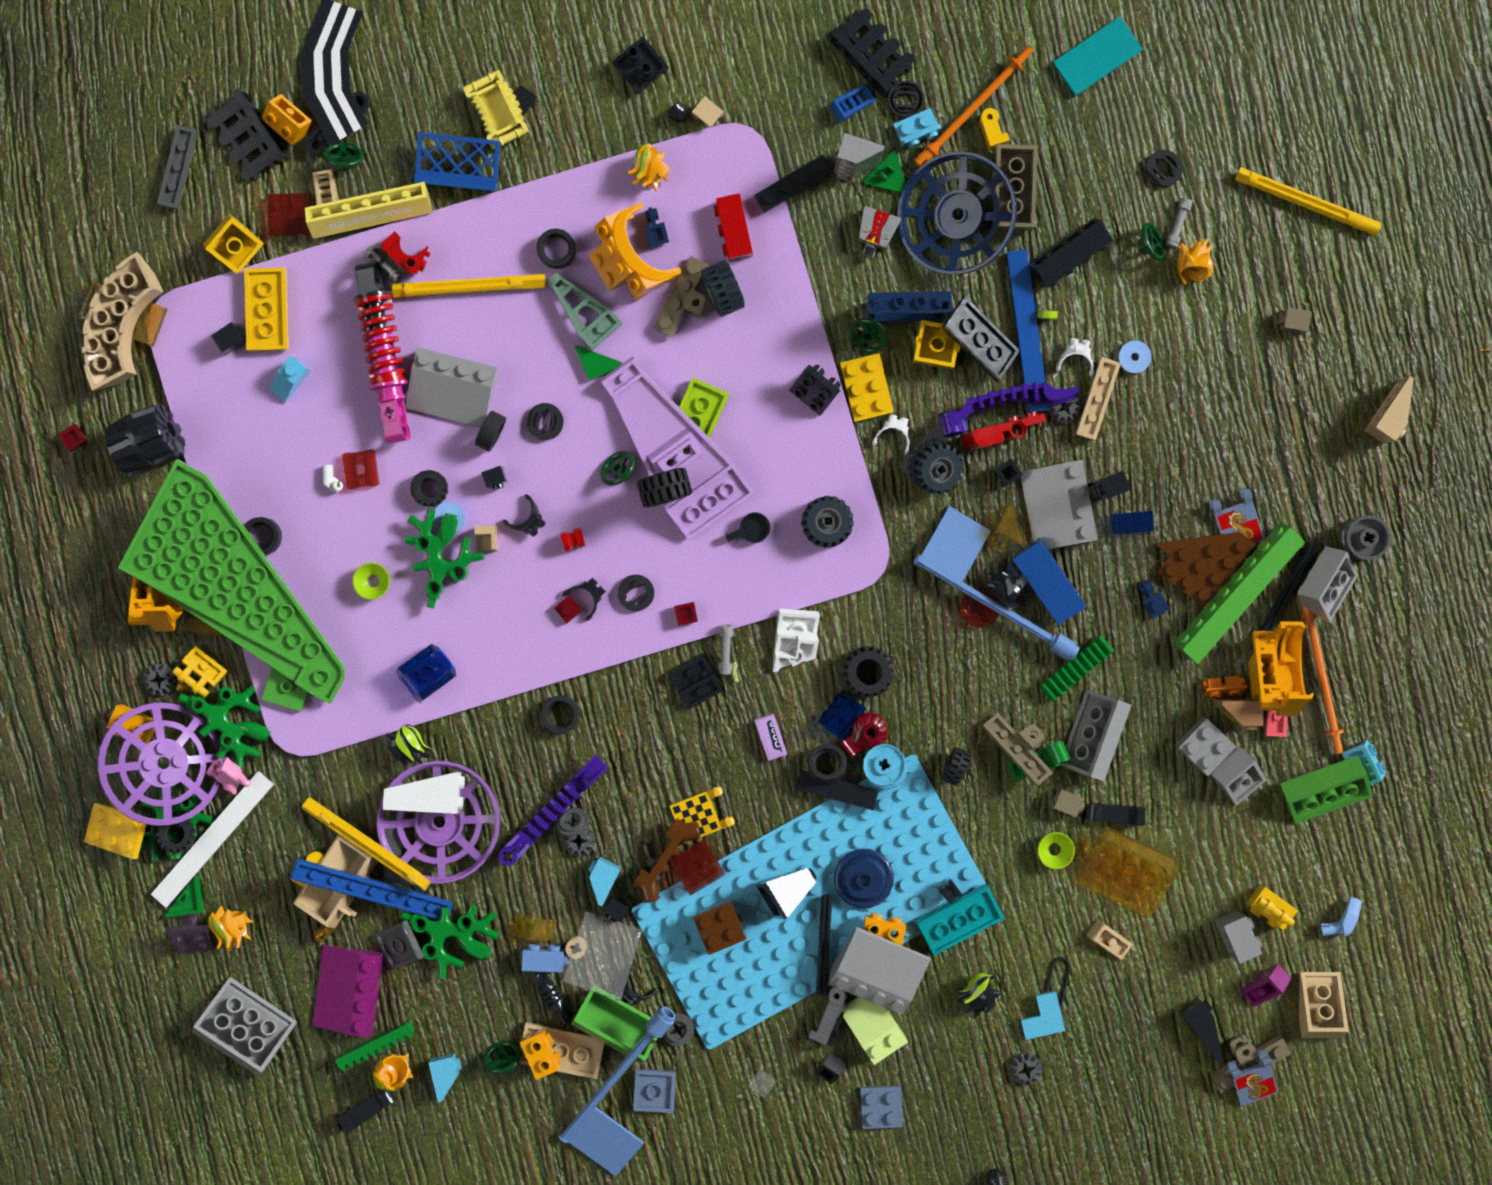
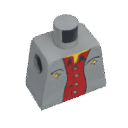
M865 206L858 238L859 242L865 244L862 254L874 258L877 248L885 250L901 218Z

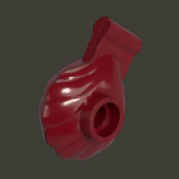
M865 713L858 716L853 724L852 734L842 740L839 745L847 756L851 758L863 748L872 749L875 746L884 744L888 738L886 721L878 714Z

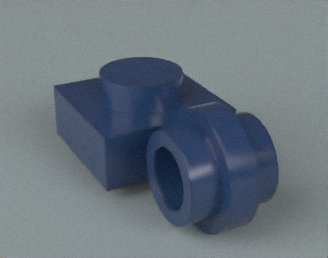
M649 207L648 210L644 211L647 223L652 222L651 226L644 227L649 247L670 243L665 223L656 224V220H659L657 209Z
M1142 580L1140 585H1138V589L1143 596H1148L1147 599L1141 602L1150 618L1154 619L1170 610L1161 592L1152 594V591L1155 589L1150 580Z

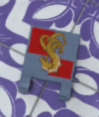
M1244 488L1239 490L1243 502L1222 509L1220 500L1208 501L1220 534L1240 532L1253 543L1265 540L1250 489Z
M1265 1048L1257 1051L1261 1063L1240 1071L1235 1061L1227 1063L1241 1107L1279 1092L1271 1066L1272 1061L1270 1056L1267 1055Z

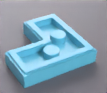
M1056 991L1037 994L1036 999L1040 1014L1021 1019L1026 1040L1065 1031Z

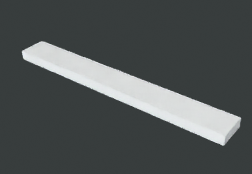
M260 771L250 780L251 785L244 787L151 893L163 906L168 907L274 786Z

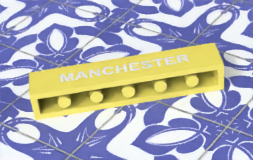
M425 182L305 207L306 223L313 239L432 213L431 200Z

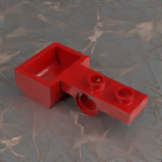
M1037 411L1025 414L1023 419H1018V416L1006 419L1007 423L967 432L960 435L962 446L968 451H976L1003 442L1004 436L1010 441L1020 439L1026 435L1028 426L1045 422V414L1037 415ZM1013 425L1018 428V435L1013 434Z

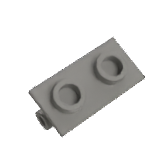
M378 243L373 247L369 246L365 250L367 253L363 258L367 262L378 261L382 269V277L391 286L405 273Z

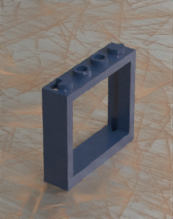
M952 291L868 293L864 301V318L870 319L872 314H874V320L879 323L920 322L921 320L945 322L952 313ZM935 313H942V318H935Z

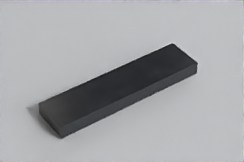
M800 769L795 787L796 790L874 811L879 793L878 790L842 780L830 785L820 784L810 776L809 771Z

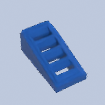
M865 83L832 101L829 107L837 121L842 123L874 103L876 99ZM860 92H862L867 101H863L859 94ZM852 97L856 98L857 102L859 103L858 106ZM846 101H848L852 109H849V107L846 104Z

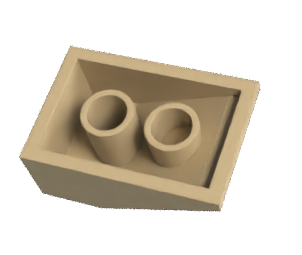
M1409 376L1397 380L1364 429V431L1383 444L1399 441L1406 433L1404 429L1408 424L1414 378Z
M1340 972L1299 973V1023L1301 1038H1342L1349 1032Z

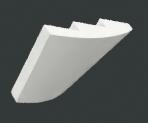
M779 608L774 642L773 672H778L780 668L789 665L793 667L801 662L816 659L819 643L817 636L820 618L819 611Z

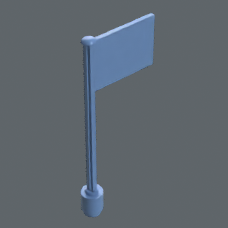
M949 506L922 555L915 557L914 565H918L1046 641L1050 646L1049 650L1065 660L1069 659L1072 661L1080 648L1076 645V642L1061 633H1058L1057 636L1055 634L1051 635L963 582L991 530Z
M662 1007L654 1013L646 1023V1034L564 1132L559 1134L561 1142H569L615 1176L618 1175L641 1148L644 1141L596 1106L654 1037L661 1038L673 1025L675 1014L668 1007Z

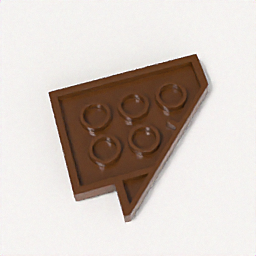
M1240 532L1159 542L1155 546L1166 553L1168 557L1156 572L1204 608L1217 595L1219 589L1225 585L1256 544Z

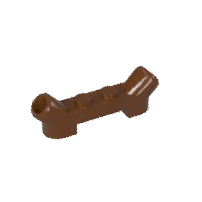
M676 818L666 833V836L672 839L651 872L643 868L632 884L633 887L640 890L643 902L650 903L659 900L660 894L656 878L659 874L661 876L664 875L669 867L666 864L670 857L674 859L680 851V848L677 847L679 843L700 838L699 824L696 821L684 823L679 818Z

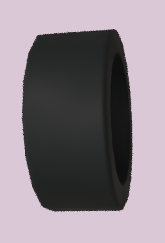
M558 228L549 229L538 239L536 246L537 254L542 263L549 268H564L575 258V242L565 230ZM552 237H560L568 244L567 255L558 261L549 259L545 254V244Z
M490 411L478 432L475 445L490 452L504 428L506 417L495 411Z
M254 517L247 521L244 526L249 533L254 526L264 524L271 528L273 532L272 543L266 548H260L265 555H269L280 546L282 531L279 525L272 519Z
M553 696L542 707V723L552 733H568L579 722V706L569 696ZM560 702L567 704L572 710L571 721L561 727L551 723L548 715L551 706Z
M822 744L814 748L808 758L810 776L820 784L830 785L837 783L846 772L844 752L833 744ZM822 754L834 755L839 761L838 770L830 775L818 772L815 767L817 757Z

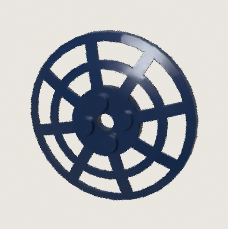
M964 151L939 155L919 167L905 185L897 211V217L901 218L898 225L899 234L910 255L930 270L948 275H963L977 271L997 258L1013 234L1017 219V201L1012 184L1006 174L994 162L984 156ZM960 159L959 172L947 174L938 180L929 172L941 163ZM968 160L985 164L997 174L988 183L982 177L968 172ZM923 177L930 187L923 195L919 209L907 208L912 190ZM959 179L958 190L947 193L941 186L948 181ZM968 179L976 181L984 187L976 196L967 191ZM1002 180L1010 195L1012 212H1001L1000 201L994 190ZM936 192L941 198L936 209H926L930 197ZM989 194L992 197L995 212H984L981 202ZM962 209L964 211L963 218L956 220L954 217L955 212ZM906 216L918 217L919 229L924 241L916 247L911 243L907 232ZM925 218H935L938 230L932 235L928 234ZM994 221L990 232L984 239L978 231L982 222ZM1000 221H1011L1005 239L994 252L988 243L996 234ZM944 235L953 239L952 251L940 247L935 242ZM972 236L978 244L969 250L960 251L963 239ZM931 247L939 254L950 257L948 268H942L924 259L920 253ZM981 249L988 257L975 266L956 269L959 257L970 256Z

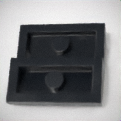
M703 652L667 672L687 710L723 691Z

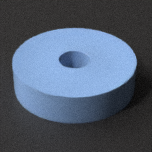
M1130 341L1124 344L1118 353V362L1121 363L1120 367L1125 372L1131 374L1144 371L1151 362V351L1148 346L1140 341ZM1132 354H1136L1138 356L1137 361L1132 360Z
M443 502L435 508L433 524L438 531L440 530L442 517H445V513L457 515L456 533L464 527L466 514L459 504Z

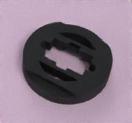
M912 81L898 82L891 88L888 95L890 111L901 118H908L918 114L924 105V93L920 86ZM906 88V89H910V90H912V91H914V92H910V91H899V90ZM897 95L915 96L918 102H915L914 105L897 104L894 98H897ZM898 108L913 109V110H911V111H901V110L898 109Z
M1159 150L1153 153L1145 166L1148 180L1158 187H1169L1175 184L1183 172L1180 158L1169 150ZM1166 157L1170 158L1175 166ZM1155 159L1158 161L1162 159L1173 171V177L1169 176L1167 178L1155 165L1157 163ZM1153 170H1154L1162 179H1159L1158 177H1156L1155 174H1154V172H1153Z
M540 403L535 405L528 413L527 427L536 438L550 440L558 436L562 431L564 419L556 406L549 403ZM548 409L549 413H551L548 431L542 434L541 430H539V423L542 412ZM538 412L536 426L534 427L533 419L535 414ZM556 415L557 425L555 429L552 431L554 417Z
M630 575L624 578L618 587V599L628 610H643L653 601L654 587L651 581L642 575ZM632 581H637V582L634 583L631 587H629L626 591H624V589H625V587H626V585H627L628 583H630V582H632ZM639 583L646 585V588H644L646 591L633 602L631 600L626 601V594ZM648 594L647 599L642 604L635 605Z

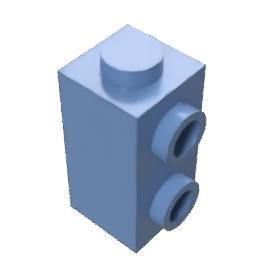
M528 944V947H524L522 951V971L563 972L564 967H568V955L565 954V949H560L559 945H548V948H540L538 944Z

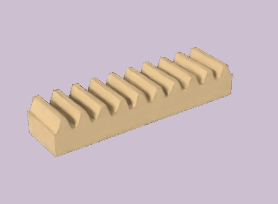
M1104 357L1099 359L1075 435L1093 441L1096 440L1121 363Z

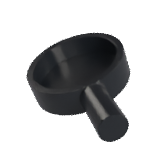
M752 512L743 517L739 530L728 533L725 536L728 542L743 537L748 542L759 543L769 535L770 523L765 515Z

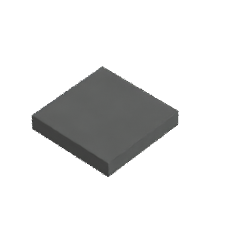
M407 920L375 933V937L391 971L424 957Z

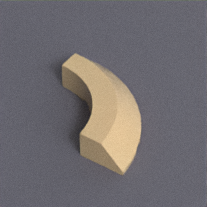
M138 252L129 256L115 267V271L104 279V284L98 293H95L90 303L91 308L83 326L84 347H82V353H84L86 377L92 391L120 384L137 375L131 354L133 330L144 308L154 298L163 293L155 273Z

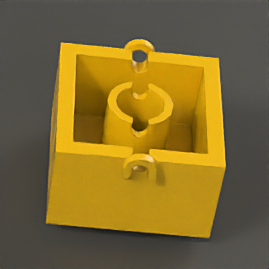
M921 320L916 336L912 363L952 370L955 367L957 352L960 351V346L941 328L943 326L942 323Z

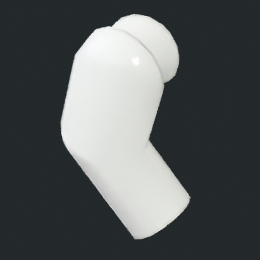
M323 465V484L332 492L337 493L342 490L343 483L333 476V465Z

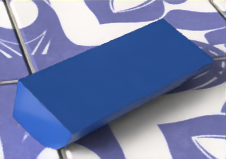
M1040 537L1014 556L1013 561L1022 574L1027 577L1029 584L1058 625L1086 608L1085 602Z

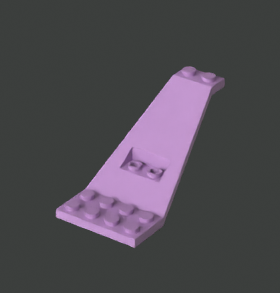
M633 356L600 379L603 386L612 396L649 476L680 467L686 468L693 493L663 505L688 540L755 494L731 459L643 371ZM689 447V451L683 452L684 448ZM669 459L673 460L671 464H666Z

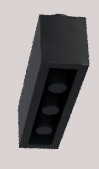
M1093 218L1030 263L1029 267L1040 285L1046 288L1053 287L1059 282L1060 278L1073 273L1078 265L1091 260L1092 255L1096 252L1105 250L1113 239L1102 220Z
M1124 470L1087 483L1090 500L1092 499L1093 502L1106 500L1131 490Z

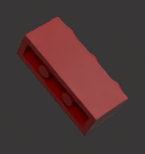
M740 193L716 198V204L713 205L715 217L719 216L721 222L717 227L719 236H724L725 244L722 245L724 257L728 256L729 261L752 257L753 250Z

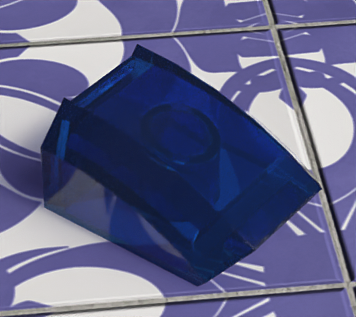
M433 644L427 646L395 671L399 680H401L413 698L419 703H422L456 677L454 665L441 648Z

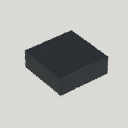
M522 85L514 93L516 96L515 100L520 103L518 108H521L523 113L526 114L536 101L537 96Z

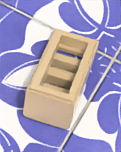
M333 169L312 172L316 205L338 201ZM329 178V181L319 182L321 179ZM329 186H330L329 189H324V190H321V189H320V188H324V187H329ZM331 195V197L322 198V196Z

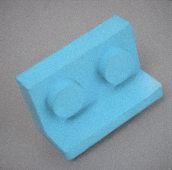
M931 108L893 124L902 148L906 146L908 148L915 147L924 138L931 140L937 137L938 132L941 130V126L937 124Z
M1364 740L1362 744L1343 751L1344 759L1359 756L1370 785L1383 780L1386 773L1385 767L1382 762H1378L1375 756L1377 755L1376 749L1373 744H1369L1368 740Z

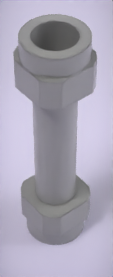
M1181 198L1177 207L1179 212L1172 233L1168 235L1166 240L1167 246L1177 248L1181 239L1179 234L1186 214L1191 210L1192 200Z
M723 624L719 629V636H722L721 662L718 663V669L720 674L725 675L731 674L732 663L730 662V637L733 636L734 630L733 625Z

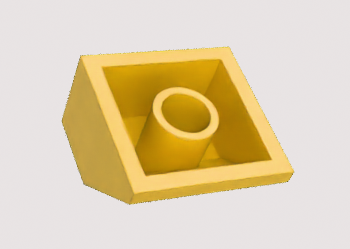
M228 214L203 245L208 252L236 274H239L264 243L231 214Z

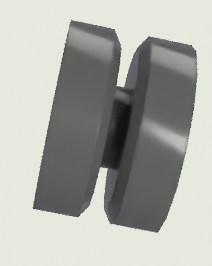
M1368 515L1351 518L1343 525L1339 533V543L1341 549L1347 551L1350 558L1361 561L1380 558L1387 552L1391 544V533L1387 524L1380 518Z

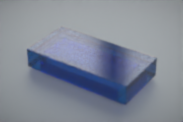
M1153 511L1111 514L1113 534L1154 531Z

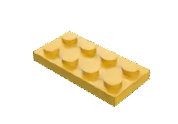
M285 267L244 269L246 350H289L287 269Z

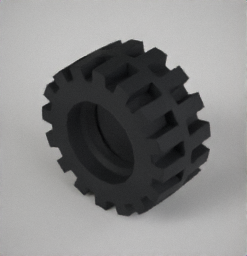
M425 470L414 476L415 478L411 481L410 490L416 502L423 506L434 507L446 499L449 491L448 483L442 474L433 470ZM426 480H433L438 486L437 493L432 497H426L421 491V486Z
M954 747L945 763L941 780L958 786L967 771L971 753Z
M187 819L172 825L158 826V833H156L158 837L157 842L160 843L162 849L168 852L180 853L188 850L194 844V839H196L194 824ZM173 826H180L184 830V838L181 842L173 843L169 840L168 832Z

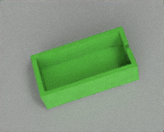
M593 985L571 1025L627 1056L646 1034V1023L651 1017ZM657 1037L650 1041V1044L645 1047L635 1061L640 1064L646 1061Z

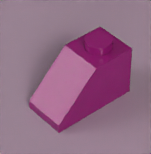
M1276 964L1262 971L1241 992L1255 1007L1282 994L1291 978L1279 964Z

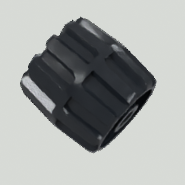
M152 405L133 411L111 423L106 428L105 442L113 462L122 473H126L130 477L142 475L157 470L184 454L185 439L180 435L182 429L173 420L174 415L172 412H166L164 405Z

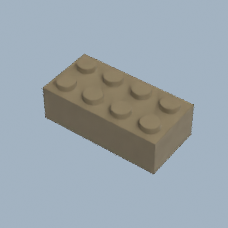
M997 144L994 148V163L1010 180L1017 201V219L1014 231H1032L1035 228L1038 146ZM1002 180L994 190L1000 201L1001 212H1012L1010 195ZM992 200V212H995L994 203ZM1000 221L997 230L1008 231L1011 221Z

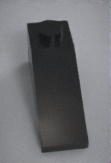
M1196 997L1182 1008L1179 1013L1213 1057L1221 1064L1223 1057L1215 1018L1210 1012L1213 1008L1206 1000L1201 1001Z

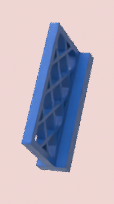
M418 132L414 183L425 182V184L496 191L498 190L500 141ZM423 137L431 138L436 145L430 151L424 148ZM445 140H451L456 145V148L449 154L441 146ZM466 142H472L477 148L470 156L461 148ZM486 144L495 145V154L490 158L481 150ZM437 147L445 154V157L438 163L430 155ZM458 149L466 157L459 165L450 157ZM478 151L487 160L479 167L470 159ZM428 156L435 166L430 170H421V162ZM447 158L455 167L450 173L444 172L439 166ZM467 160L475 168V171L470 175L464 174L459 168ZM489 163L494 169L493 177L485 176L480 169Z

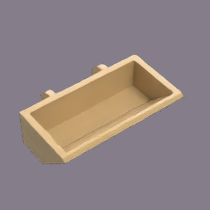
M338 834L319 864L373 879L369 875L379 861ZM305 884L293 902L301 910L330 928H335L344 914L354 917L357 914L356 911L349 907L355 898L354 896L310 884Z

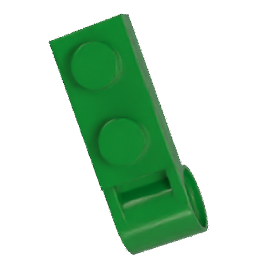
M1063 741L1053 743L1045 749L1035 752L1049 769L1063 765L1071 760ZM1013 761L1007 763L1014 783L1028 778Z

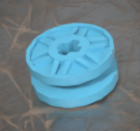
M881 744L875 746L867 752L864 758L863 769L871 784L879 789L889 790L895 788L904 781L907 775V763L904 755L898 748L892 745ZM885 763H888L889 769L886 768L884 771L881 766H885Z

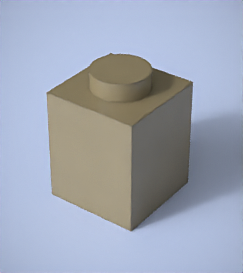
M1290 307L1284 309L1278 317L1279 330L1299 334L1307 333L1312 312Z
M1058 788L1051 807L1077 817L1078 813H1082L1085 803L1083 802L1084 798Z

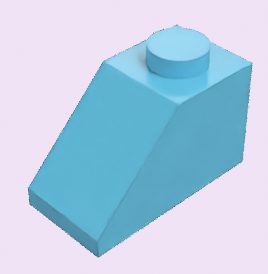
M289 356L277 371L269 390L284 402H287L311 370L296 358Z
M599 857L598 861L593 860L588 870L592 872L589 878L600 906H603L621 869L620 866L602 857Z
M455 1053L431 1058L429 1061L438 1102H442L460 1073L461 1062L459 1058H456Z

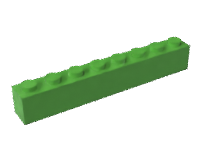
M1279 523L1275 526L1270 535L1258 545V548L1245 560L1241 568L1233 573L1231 579L1224 587L1219 589L1217 595L1211 602L1205 605L1204 610L1191 621L1190 626L1178 636L1173 645L1189 660L1199 664L1305 543L1304 540L1291 527Z

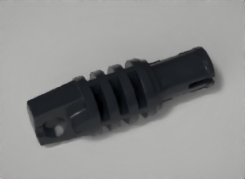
M546 972L536 974L534 980L539 994L548 1009L554 1011L561 1025L566 1024L563 1015L568 1022L571 1021L572 1017L563 1004L564 998L556 984Z

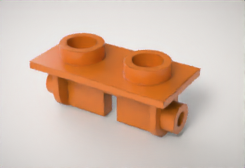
M1239 675L1224 677L1225 684H1222L1221 677L1207 678L1206 681H1202L1203 689H1206L1203 698L1219 699L1222 696L1228 695L1230 697L1241 696L1247 688V685H1244V677Z

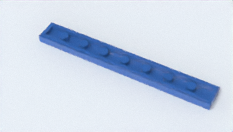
M1027 249L1010 251L1006 255L1023 381L1026 385L1033 384V382H1037V384L1045 383ZM1041 392L1039 393L1040 404L1037 406L1033 405L1032 394H1028V413L1049 410L1048 405L1042 399Z
M296 858L290 875V879L437 920L441 916V907H449L450 914L453 902L450 900Z

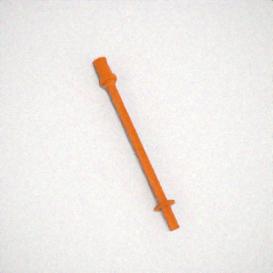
M1027 46L1016 58L1010 56V65L933 143L925 145V149L913 159L915 164L921 167L933 157H937L939 155V148L1015 70H1023L1021 64L1032 54L1033 49Z
M1300 601L1303 613L1301 614V619L1304 618V621L1307 622L1330 731L1326 732V736H1331L1335 754L1343 753L1339 734L1344 733L1343 729H1338L1315 624L1317 615L1304 607Z

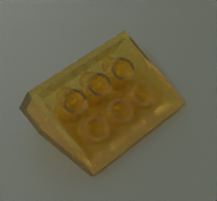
M1104 826L1091 850L1077 884L1151 917L1178 874L1179 859L1108 826Z

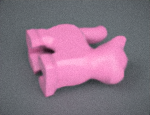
M228 757L221 759L223 764L219 759L214 760L206 772L208 776H213L218 782L222 783L223 789L232 794H236L240 783L245 787L251 785V782L242 774L241 768Z

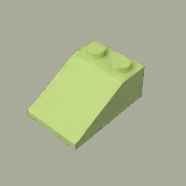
M860 997L848 1003L843 1017L874 1065L908 1043L906 1036L887 1008Z

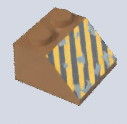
M1213 699V703L1232 723L1238 724L1239 728L1257 730V726H1263V710H1260L1259 700Z

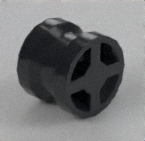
M951 878L947 880V884L938 887L949 904L953 902L955 897L963 895Z

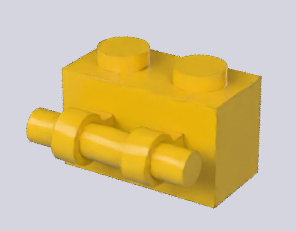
M1261 884L1246 903L1251 907L1249 910L1258 918L1261 915L1267 918L1266 923L1275 930L1278 927L1285 930L1287 925L1292 927L1295 923L1293 917L1298 910Z

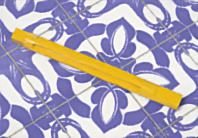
M1240 167L1236 174L1235 180L1374 236H1377L1381 229V223L1245 168Z
M545 274L395 283L392 284L393 298L546 288Z
M311 797L302 805L304 811L412 885H416L425 891L431 884L427 878L422 876V873Z

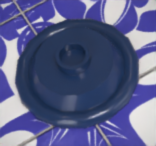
M856 849L847 853L838 862L834 872V886L839 897L848 905L858 909L872 908L881 904L890 895L894 885V872L890 862L881 853L872 849Z

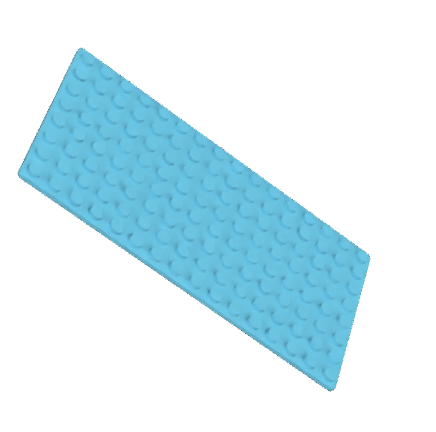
M914 754L905 757L907 775L904 781L897 787L889 790L879 789L873 786L868 779L856 784L879 791L874 811L829 799L659 892L660 898L658 901L650 903L641 902L632 908L633 915L707 1049H713L816 992L822 895L832 896L827 985H829L831 966L855 928L862 929L865 914L870 915V912L882 914V918L890 919L891 916L901 918L902 922L906 924L904 944L921 934L915 920L948 904L938 889L940 885L944 886L947 884L948 879L951 878L963 895L986 884ZM856 849H872L881 853L890 862L894 872V885L890 895L881 904L872 908L858 909L848 905L839 897L834 886V872L838 862L847 853ZM811 868L816 875V883L785 920L775 919L755 883L799 869ZM732 900L737 914H740L743 922L741 924L747 939L708 955L693 916Z

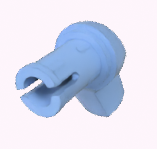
M1350 897L1339 922L1321 923L1322 936L1341 934V936L1346 937L1350 935L1359 918L1362 902L1359 899Z

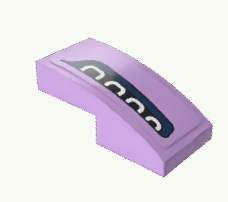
M774 713L755 719L768 761L787 755Z

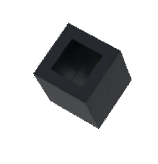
M232 322L211 335L221 352L226 355L246 342L244 329Z

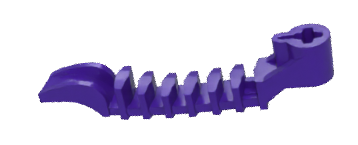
M1033 382L1030 385L1022 384L1020 387L1011 386L1009 389H999V391L993 393L991 391L986 395L980 394L972 399L969 397L960 411L940 416L944 437L951 438L967 433L966 420L975 415L974 410L978 409L979 413L985 412L984 404L988 403L989 410H993L996 408L994 401L999 400L1000 407L1007 405V398H1010L1011 404H1016L1017 396H1021L1022 403L1027 404L1029 402L1028 394H1032L1033 405L1037 406L1040 404L1039 393L1041 392L1043 401L1047 405L1055 406L1076 398L1079 393V387L1057 389L1050 386L1047 382L1040 384Z
M595 754L572 777V780H569L564 788H561L557 795L553 796L550 802L503 847L499 853V861L505 866L513 865L535 842L534 840L537 837L539 838L545 829L547 830L553 821L555 822L561 813L563 814L566 808L571 806L574 800L578 799L582 792H585L609 766ZM516 847L517 849L513 855L507 859L505 857L506 854Z

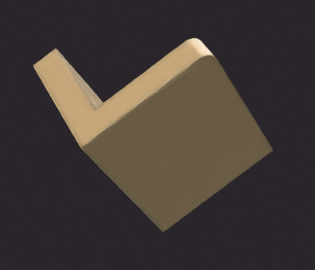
M704 96L692 111V116L696 120H702L706 125L712 127L719 118L724 116V111Z
M474 526V533L477 535V550L497 551V526Z

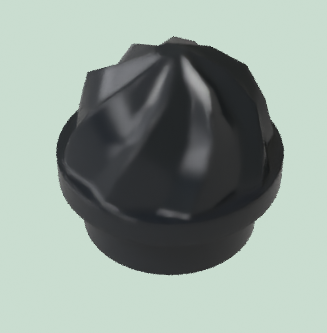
M680 101L667 111L670 115L669 118L677 123L684 122L688 115L686 105H682Z
M991 1169L986 1175V1184L1005 1185L1004 1178L1006 1177L1000 1170Z

